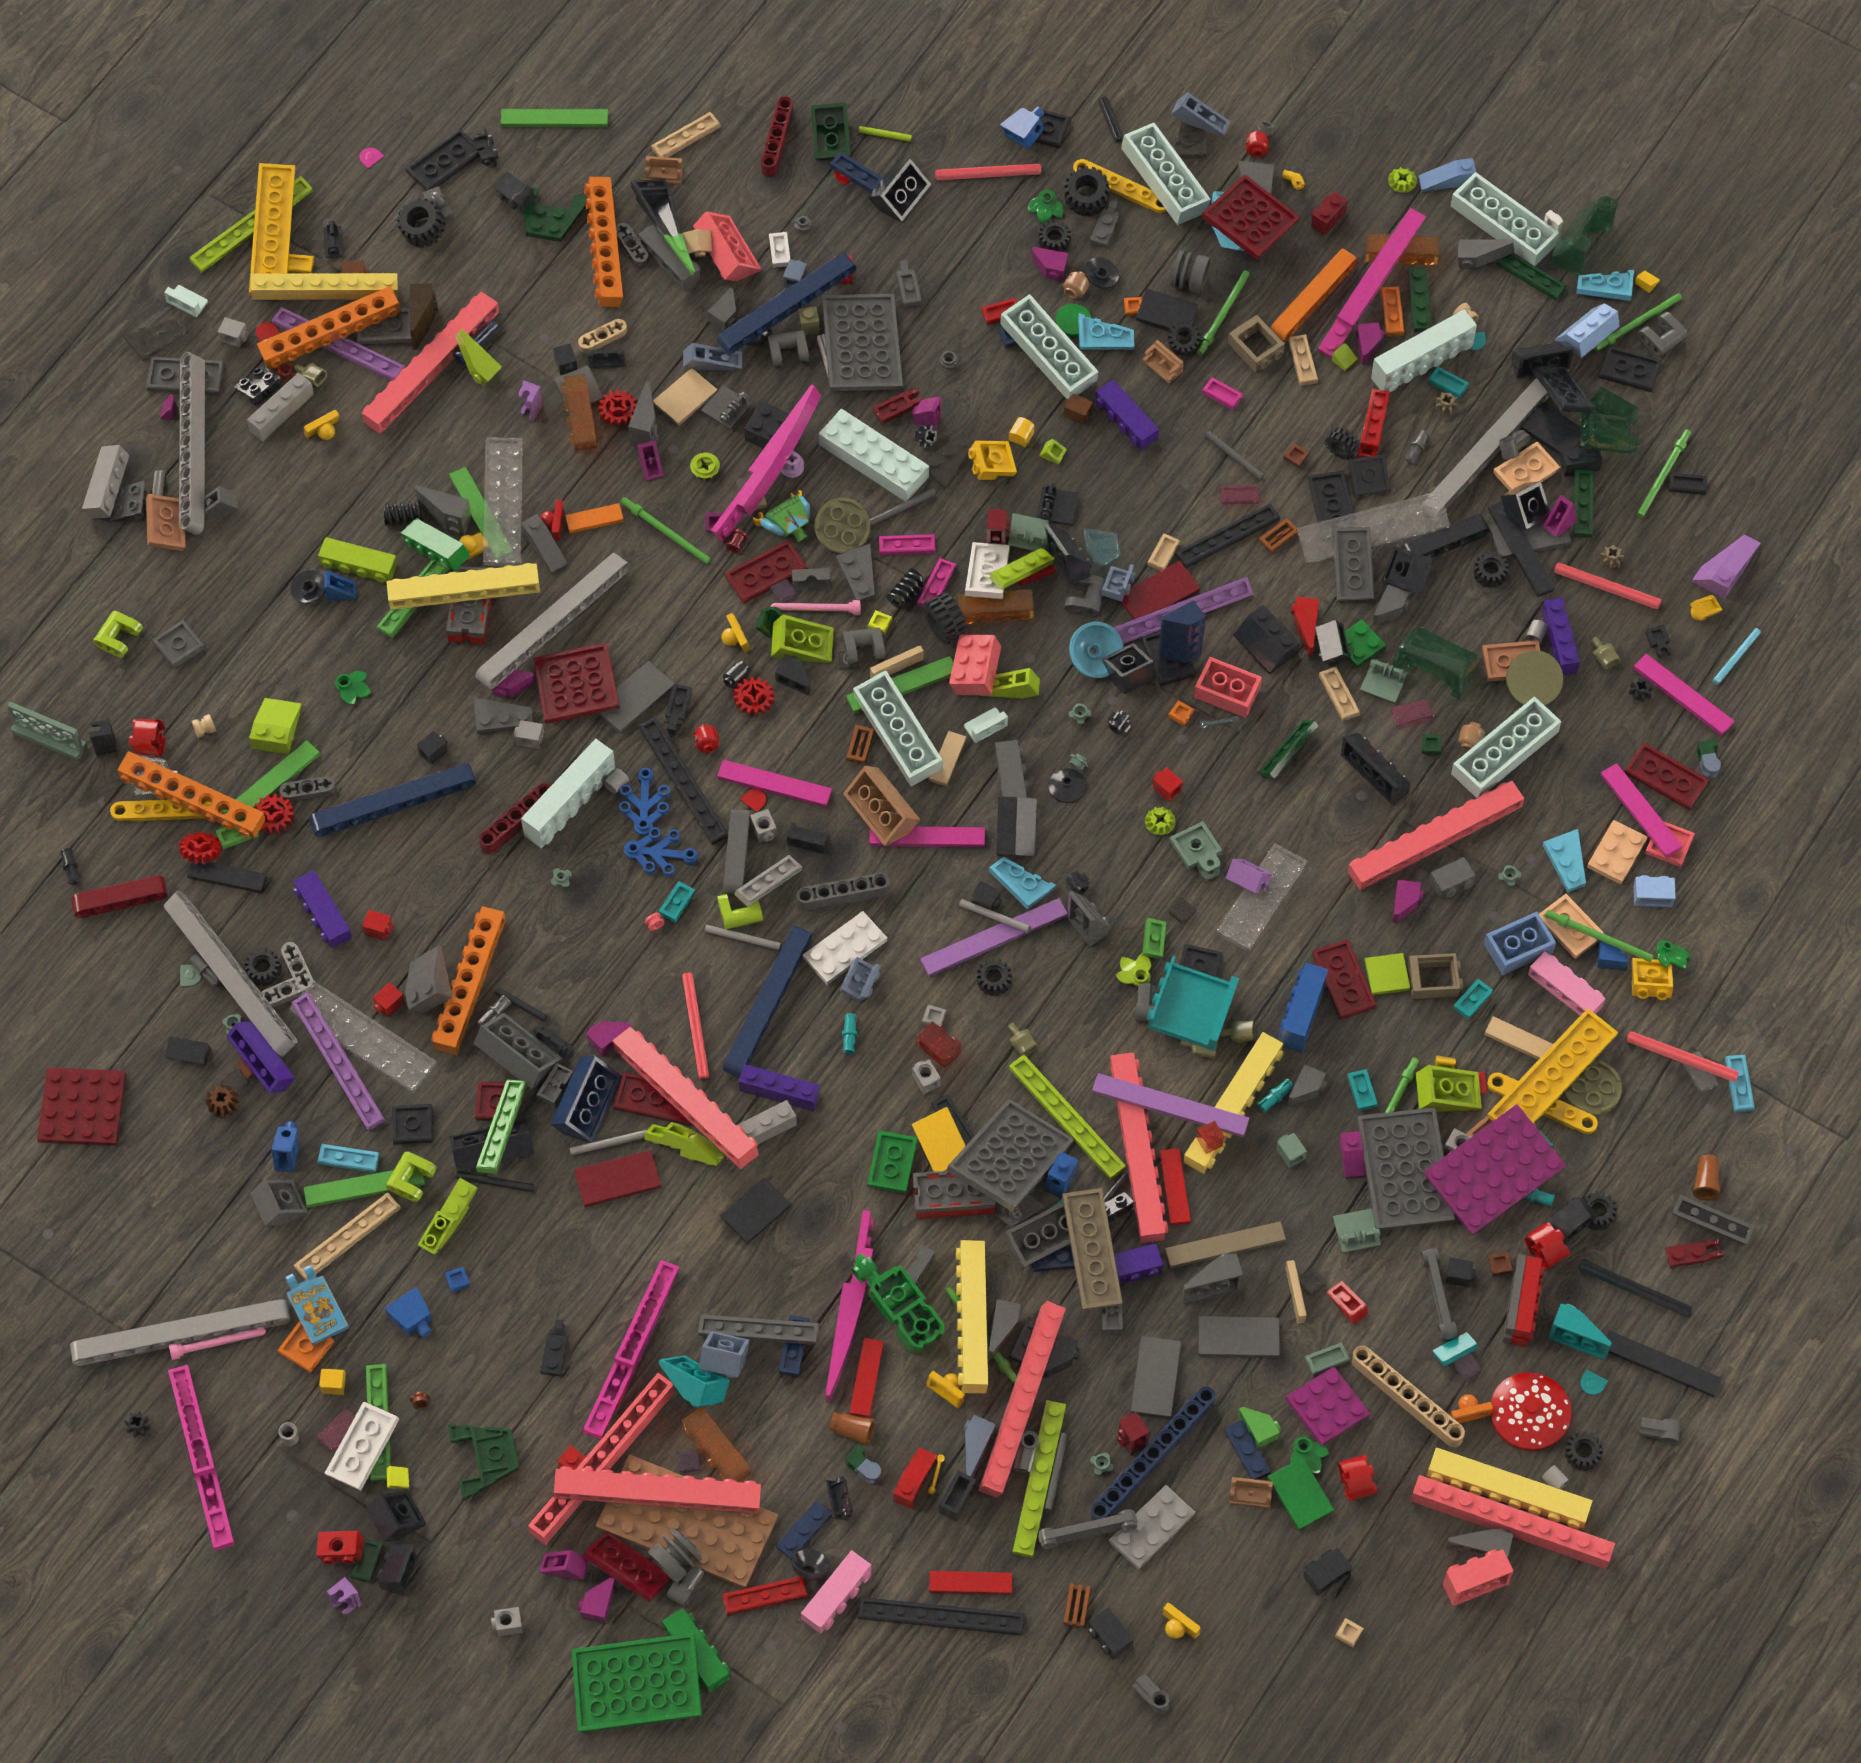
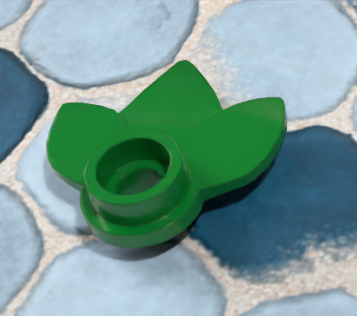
M1043 190L1038 197L1030 201L1028 212H1037L1039 221L1044 224L1052 215L1061 219L1063 216V206L1056 200V195L1053 191ZM1050 196V200H1045L1044 197Z
M354 671L349 675L341 674L337 677L335 686L340 691V697L344 702L354 705L356 698H365L371 694L370 688L364 683L367 673Z
M1665 940L1659 941L1656 945L1657 958L1664 967L1672 963L1685 970L1687 966L1686 959L1690 958V954L1684 948L1673 945Z
M1300 1437L1293 1444L1294 1452L1290 1457V1464L1303 1457L1311 1472L1319 1474L1322 1466L1320 1458L1327 1456L1329 1452L1325 1445L1320 1446L1318 1442H1312L1307 1437ZM1305 1445L1307 1449L1301 1450L1300 1446Z

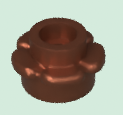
M418 1391L410 1398V1402H412L415 1409H425L429 1406L430 1396L423 1391Z

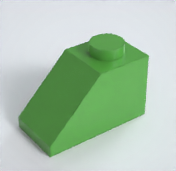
M1245 1407L1239 1408L1238 1417L1240 1420H1243L1258 1449L1279 1439L1280 1426L1276 1420L1273 1421L1270 1415Z

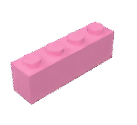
M1544 952L1530 966L1528 975L1579 1016L1587 1008L1597 1014L1603 1007L1605 1002L1603 994L1591 988L1583 978L1573 974L1569 967H1564L1555 956Z
M851 1550L801 1612V1620L820 1634L824 1630H828L834 1623L833 1618L837 1613L840 1615L847 1606L845 1603L849 1598L853 1599L857 1595L858 1587L861 1583H866L871 1577V1564Z

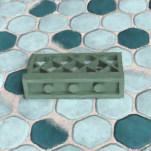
M9 702L7 707L13 721V726L10 729L11 733L77 761L79 760L87 744L85 741L80 740L77 729Z

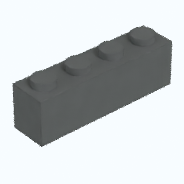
M654 224L638 234L639 241L647 253L683 291L701 279L699 265L696 262H692L695 270L694 275H692Z
M1018 740L996 742L995 756L1002 797L1030 798L1026 795V792L1029 791L1028 780H1024L1023 776L1026 775L1025 763L1021 764L1023 749L1019 747Z
M1682 1195L1679 1196L1672 1212L1675 1216L1744 1245L1748 1244L1755 1227L1752 1224Z

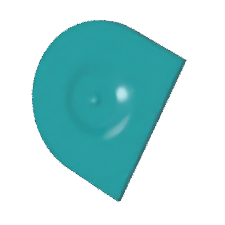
M1484 332L1475 333L1471 350H1479L1485 346L1486 338Z
M1586 1369L1580 1384L1584 1392L1596 1395L1602 1392L1608 1381Z

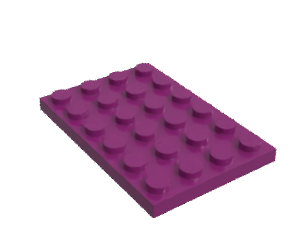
M1516 1104L1425 1170L1423 1174L1473 1236L1563 1170L1566 1164L1520 1106Z

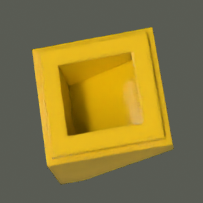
M1643 271L1636 277L1635 284L1650 293L1660 280L1647 271Z
M1436 1056L1435 1066L1455 1069V1058Z

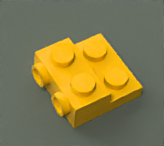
M975 441L969 449V458L973 459L974 462L972 470L974 474H977L978 480H995L997 476H1015L1017 473L1009 441Z
M1632 958V996H1637L1640 999L1657 997L1659 1000L1671 998L1673 991L1672 963L1664 967L1657 959L1648 962L1642 958Z

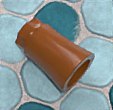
M1702 1155L1699 1158L1696 1181L1692 1192L1698 1199L1715 1200L1721 1195L1719 1187V1159L1714 1155Z
M834 1412L829 1428L831 1432H835L837 1435L850 1438L868 1446L874 1433L876 1421L872 1418Z

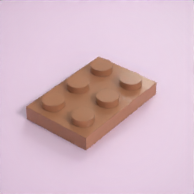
M148 494L146 497L147 546L184 551L185 530L179 526V499Z
M1539 641L1483 645L1482 653L1487 682L1506 680V673L1511 662L1524 652L1540 651Z

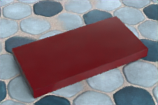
M788 540L724 573V576L741 602L745 604L791 580L792 570L808 568Z
M1178 561L1131 587L1129 594L1124 595L1123 601H1120V603L1134 620L1182 602L1200 592V587L1183 564Z
M1644 742L1624 770V773L1689 811L1709 783V779Z
M1348 939L1312 951L1316 965L1328 969L1325 986L1340 1020L1377 1007Z
M623 1073L614 1103V1110L690 1126L691 1122L641 1075Z
M651 1150L574 1170L584 1207L661 1188Z
M608 1531L588 1548L583 1555L585 1559L648 1602L672 1581L658 1565Z

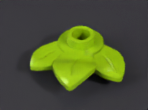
M1141 953L1136 961L1125 957L1121 958L1120 967L1122 971L1116 974L1120 982L1134 984L1138 987L1140 984L1150 982L1149 970L1151 962L1147 956H1142ZM1141 976L1144 978V980H1139L1137 978Z

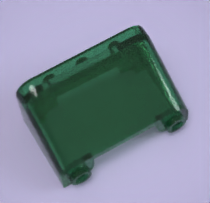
M1603 196L1581 209L1554 248L1551 255L1553 264L1577 276L1581 275L1585 268L1583 266L1585 255L1590 246V240L1586 237L1588 231L1597 234L1601 229H1606L1609 232L1614 224L1619 201L1609 196Z
M1600 386L1590 399L1595 407L1594 412L1581 413L1580 416L1581 446L1587 450L1629 454L1636 452L1640 442L1637 436L1630 437L1631 424L1634 425L1638 420V407Z
M1416 627L1398 646L1392 665L1400 670L1405 665H1407L1408 669L1415 665L1445 680L1444 686L1448 687L1449 685L1452 689L1451 696L1460 699L1479 669L1480 659L1476 653L1445 640L1423 627Z

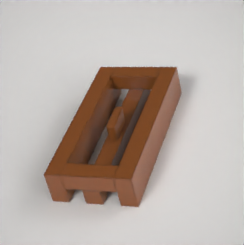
M1286 518L1260 537L1259 543L1263 544L1264 548L1268 549L1269 553L1272 554L1298 535L1299 529ZM1287 525L1289 526V527H1287L1285 530H1283L1282 532H1280L1279 534H1277V535H1276L1273 539H1271L1269 542H1267V540H1268L1269 538H1271L1273 535H1275L1277 532H1279V531H1280L1281 529H1283L1285 526H1287Z
M855 725L846 757L847 761L854 760L855 763L861 762V764L865 765L874 735L873 728ZM862 731L856 755H852L858 732ZM866 732H868L869 735H868V738H867V742H866V745H865V749H864V752H863V756H862V757H859V756H860V753H861L862 746H863V742H864V739H865Z
M1070 1583L1063 1625L1084 1628L1091 1586L1083 1587L1079 1584L1077 1586ZM1073 1590L1077 1591L1073 1620L1071 1621L1069 1620ZM1081 1592H1085L1081 1622H1076Z

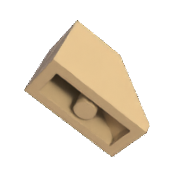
M695 229L682 233L688 254H695V257H705L706 253L713 252L711 230Z

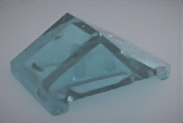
M1091 529L1083 530L1087 553L1097 565L1106 566L1120 556L1116 533Z

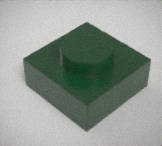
M1422 734V754L1441 755V735Z

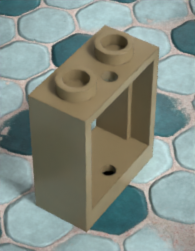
M1258 315L1228 335V344L1254 372L1265 369L1270 362L1280 359L1284 353L1285 344ZM1257 331L1273 346L1258 357L1242 342Z
M1456 953L1409 956L1408 971L1412 999L1459 996L1460 989H1463V980L1459 978L1458 972L1461 971L1460 960L1456 958ZM1450 966L1452 986L1421 988L1419 968Z

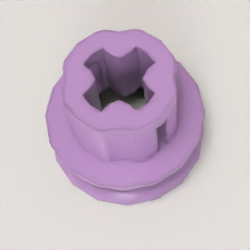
M795 451L791 453L781 470L785 476L791 478L798 477L804 471V461Z

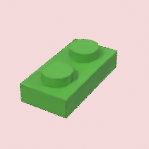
M221 828L216 830L223 850L253 839L250 836L248 838L243 837L234 829Z
M1151 918L1146 920L1142 956L1161 960L1164 951L1166 922Z

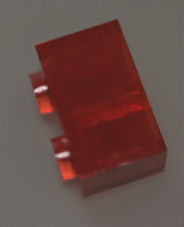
M933 1021L916 1036V1045L944 1069L961 1054L960 1042L955 1037H950L943 1026L937 1025Z

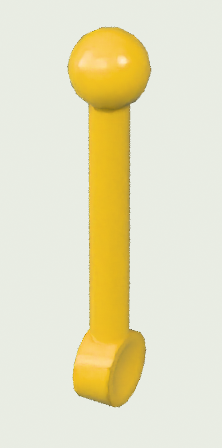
M943 1455L937 1456L938 1463L932 1485L928 1489L929 1494H935L936 1492L935 1485L940 1467L945 1461Z

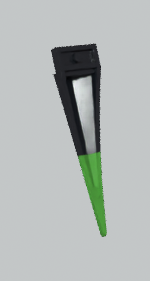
M665 179L631 180L630 187L636 195L637 202L689 272L694 275L695 270L681 232L670 186Z

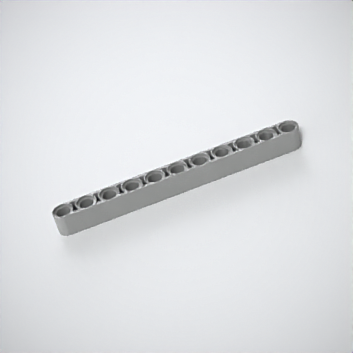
M186 352L180 360L179 526L187 532L199 535L204 529L205 361L190 352Z
M1537 378L1425 499L1420 508L1422 512L1437 520L1501 450L1499 440L1516 433L1534 410L1547 400L1550 395Z
M612 553L484 663L476 672V679L489 689L496 687L622 578L629 570L630 564L616 553Z
M176 891L164 904V908L272 1049L278 1055L284 1057L297 1044L296 1037L184 893Z
M283 1299L77 1340L70 1344L72 1362L76 1366L166 1349L169 1348V1344L173 1343L186 1345L261 1327L269 1328L284 1325L290 1322L288 1302Z

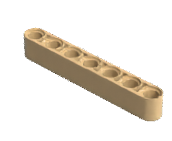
M1358 1346L1354 1350L1352 1364L1359 1372L1450 1447L1461 1445L1465 1435V1430L1461 1424L1368 1347ZM1363 1355L1366 1357V1360H1359L1357 1356ZM1379 1368L1382 1372L1375 1373L1372 1369ZM1394 1381L1397 1383V1386H1390L1388 1382ZM1410 1394L1413 1398L1406 1399L1403 1395ZM1419 1407H1426L1428 1411L1422 1412L1419 1410ZM1439 1419L1442 1420L1444 1424L1437 1425L1434 1421ZM1455 1432V1433H1457L1460 1437H1459V1438H1453V1437H1451L1450 1433Z

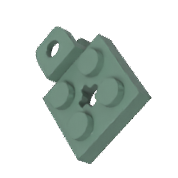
M1204 821L1170 837L1171 844L1188 870L1197 866V870L1207 881L1220 875V860L1217 856L1222 854V849ZM1192 843L1200 844L1199 848H1193Z

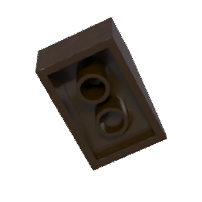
M432 283L410 284V334L413 350L418 349L435 319V311H438L436 290H433Z

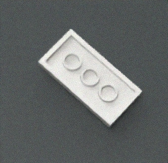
M972 543L965 596L1003 599L1004 589L998 587L989 577L992 572L1008 564L1010 546Z
M862 911L804 953L803 959L828 985L850 969L854 958L864 959L887 942V937Z
M363 1402L325 1474L361 1491L394 1431L399 1418Z

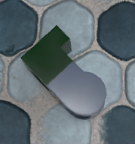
M1717 739L1700 741L1696 748L1702 773L1709 779L1718 776L1721 767L1720 760L1716 758L1718 749Z
M858 1444L845 1458V1465L868 1484H877L881 1479V1467L879 1464L869 1461L865 1457V1449Z

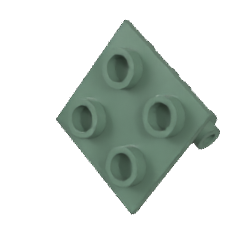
M1013 513L1008 546L1031 551L1042 547L1045 550L1047 539L1044 525L1048 524L1049 521Z
M1378 659L1371 660L1370 668L1360 691L1395 703L1409 672L1396 668L1394 665L1391 666L1388 663L1380 662Z
M1372 1209L1333 1216L1342 1253L1381 1245L1379 1239L1380 1230L1375 1229Z

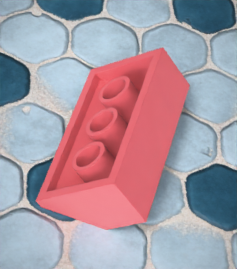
M706 211L693 225L695 229L711 230L713 252L709 254L725 280L737 282L762 270L730 216Z

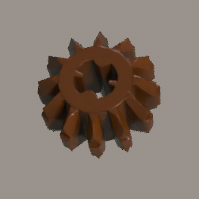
M220 1084L219 1089L213 1086V1092H207L208 1099L205 1100L208 1111L210 1113L213 1112L215 1117L221 1114L222 1118H225L227 1113L232 1116V1110L238 1109L239 1097H237V1091L232 1090L229 1085L224 1088Z

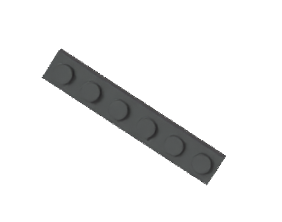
M701 1314L698 1335L708 1337L710 1331L749 1340L817 1345L820 1325L819 1323Z

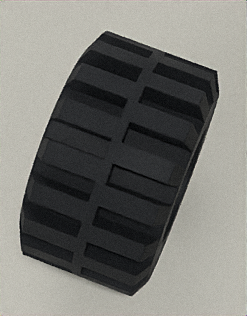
M1084 166V169H1081V167L1077 168L1076 172L1073 170L1071 176H1067L1064 184V198L1066 204H1069V209H1074L1076 214L1081 212V216H1085V213H1089V216H1092L1093 212L1097 214L1100 212V208L1102 210L1105 208L1109 197V181H1107L1106 175H1102L1101 170L1096 171L1095 167L1088 169V166ZM1082 186H1091L1097 192L1092 196H1082L1077 190Z
M422 197L421 200L419 198H415V201L409 200V204H404L402 206L403 210L398 212L400 216L397 217V226L407 242L417 247L419 245L420 248H424L425 245L428 247L432 246L431 243H437V239L442 238V232L446 230L444 227L446 225L445 217L438 206L430 199L427 200ZM425 217L429 218L425 225L414 228L418 220Z
M943 592L924 602V613L927 622L941 642L947 644L958 638L959 635L967 633V624L963 612L950 594Z

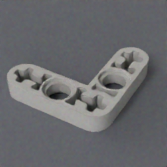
M293 942L285 943L281 948L283 959L292 978L261 992L265 998L266 996L272 998V1001L269 1002L272 1007L293 1000L307 992L309 993L314 988L313 978L298 946ZM288 949H291L293 951L295 957L294 959H291V956L287 951ZM295 964L303 966L302 970L298 972L293 971L292 968ZM304 976L305 981L308 983L306 987L302 984L300 978ZM286 987L292 989L289 995H284L281 992Z

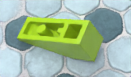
M461 329L455 336L474 381L484 386L502 366Z
M1030 668L995 675L992 695L979 696L1021 699L1039 695L1040 679Z

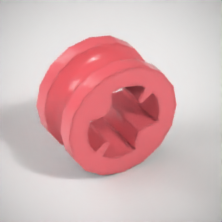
M654 913L645 920V924L649 925L650 931L659 929L665 923L660 913Z

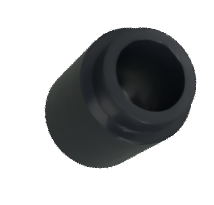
M743 661L735 662L723 674L724 684L729 688H737V684H741L743 679L748 677L750 668Z

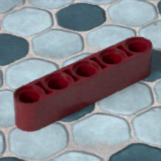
M788 96L780 97L777 101L761 157V171L766 177H773L778 171L792 121L793 101Z
M548 783L539 784L479 835L482 852L485 854L494 853L523 829L521 818L530 809L527 806L534 805L551 785ZM515 817H520L518 820H513ZM500 829H506L504 832H499ZM486 841H492L490 844H485Z
M157 875L77 893L71 897L74 916L85 918L163 900L168 894L164 877Z

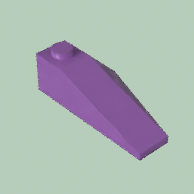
M1744 534L1701 566L1692 582L1725 599L1761 543Z

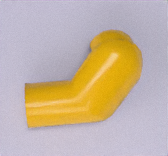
M1284 170L1282 179L1290 180L1297 190L1304 187V180L1299 173Z

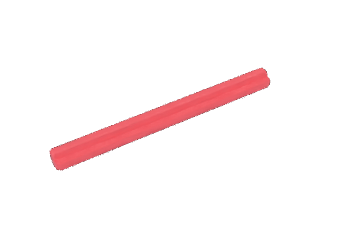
M1041 164L942 169L935 171L936 180L1036 175L1041 174Z
M1557 563L1554 572L1654 609H1659L1661 605V599L1562 563Z
M691 972L684 973L682 977L698 1075L701 1080L708 1079L709 1070L693 974Z
M1635 1032L1628 1034V1043L1733 1082L1738 1078L1739 1072L1737 1070Z

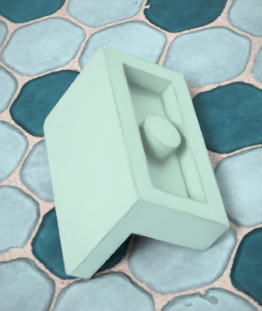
M180 285L175 290L168 287L164 292L167 303L196 318L208 304L207 299Z
M993 708L965 723L964 728L974 742L977 743L1008 726V716L1004 711L999 713L997 708Z

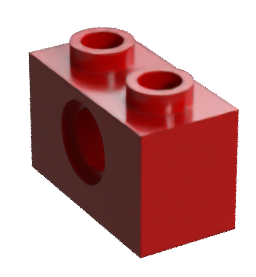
M358 1531L319 1532L316 1556L324 1564L329 1565L335 1564V1562L353 1564L355 1561H362L364 1537ZM343 1545V1548L337 1552V1549Z

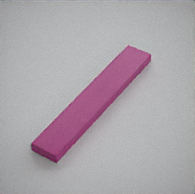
M1645 654L1634 665V670L1722 736L1734 724L1733 719L1649 655Z
M726 760L722 761L717 778L720 780L827 808L832 793V788Z
M1617 763L1601 772V777L1665 858L1682 850L1681 843Z
M914 827L910 834L888 846L985 848V827ZM870 828V846H884Z

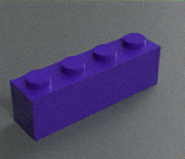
M1114 380L1096 391L1095 402L1100 409H1104L1108 418L1111 421H1115L1120 431L1126 433L1134 446L1137 445L1142 450L1158 439L1159 429Z
M1563 597L1544 600L1542 614L1544 622L1548 626L1547 633L1553 656L1559 663L1563 675L1577 673L1580 661Z
M313 870L294 880L295 888L293 891L298 899L301 898L303 900L302 906L305 912L312 915L311 921L314 927L321 930L320 936L325 944L328 943L332 949L351 939V931L316 872Z
M252 1021L235 1023L226 1036L269 1094L286 1091L295 1079L293 1074Z
M744 1064L738 1081L739 1091L781 1103L787 1100L792 1106L813 1112L820 1096V1085L746 1064Z
M1156 1244L1114 1254L1119 1285L1127 1281L1136 1282L1146 1276L1155 1277L1162 1273L1163 1264Z

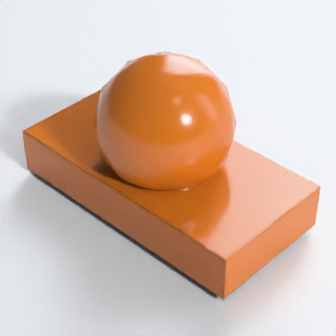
M1466 1394L1459 1399V1409L1452 1411L1451 1417L1460 1424L1490 1416L1493 1407L1491 1402L1478 1405L1476 1397Z

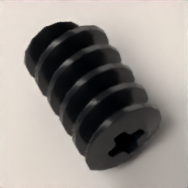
M418 500L415 501L414 506H412L411 501H408L407 506L401 501L399 507L396 502H393L392 507L389 506L388 502L385 504V526H387L388 521L394 526L395 520H397L398 525H401L403 520L407 525L410 519L412 522L416 518L423 521L422 508Z
M910 568L904 574V577L899 580V583L895 585V588L886 595L887 600L895 607L906 609L908 607L907 603H911L912 598L917 597L916 593H920L921 588L926 586L922 575L917 570Z

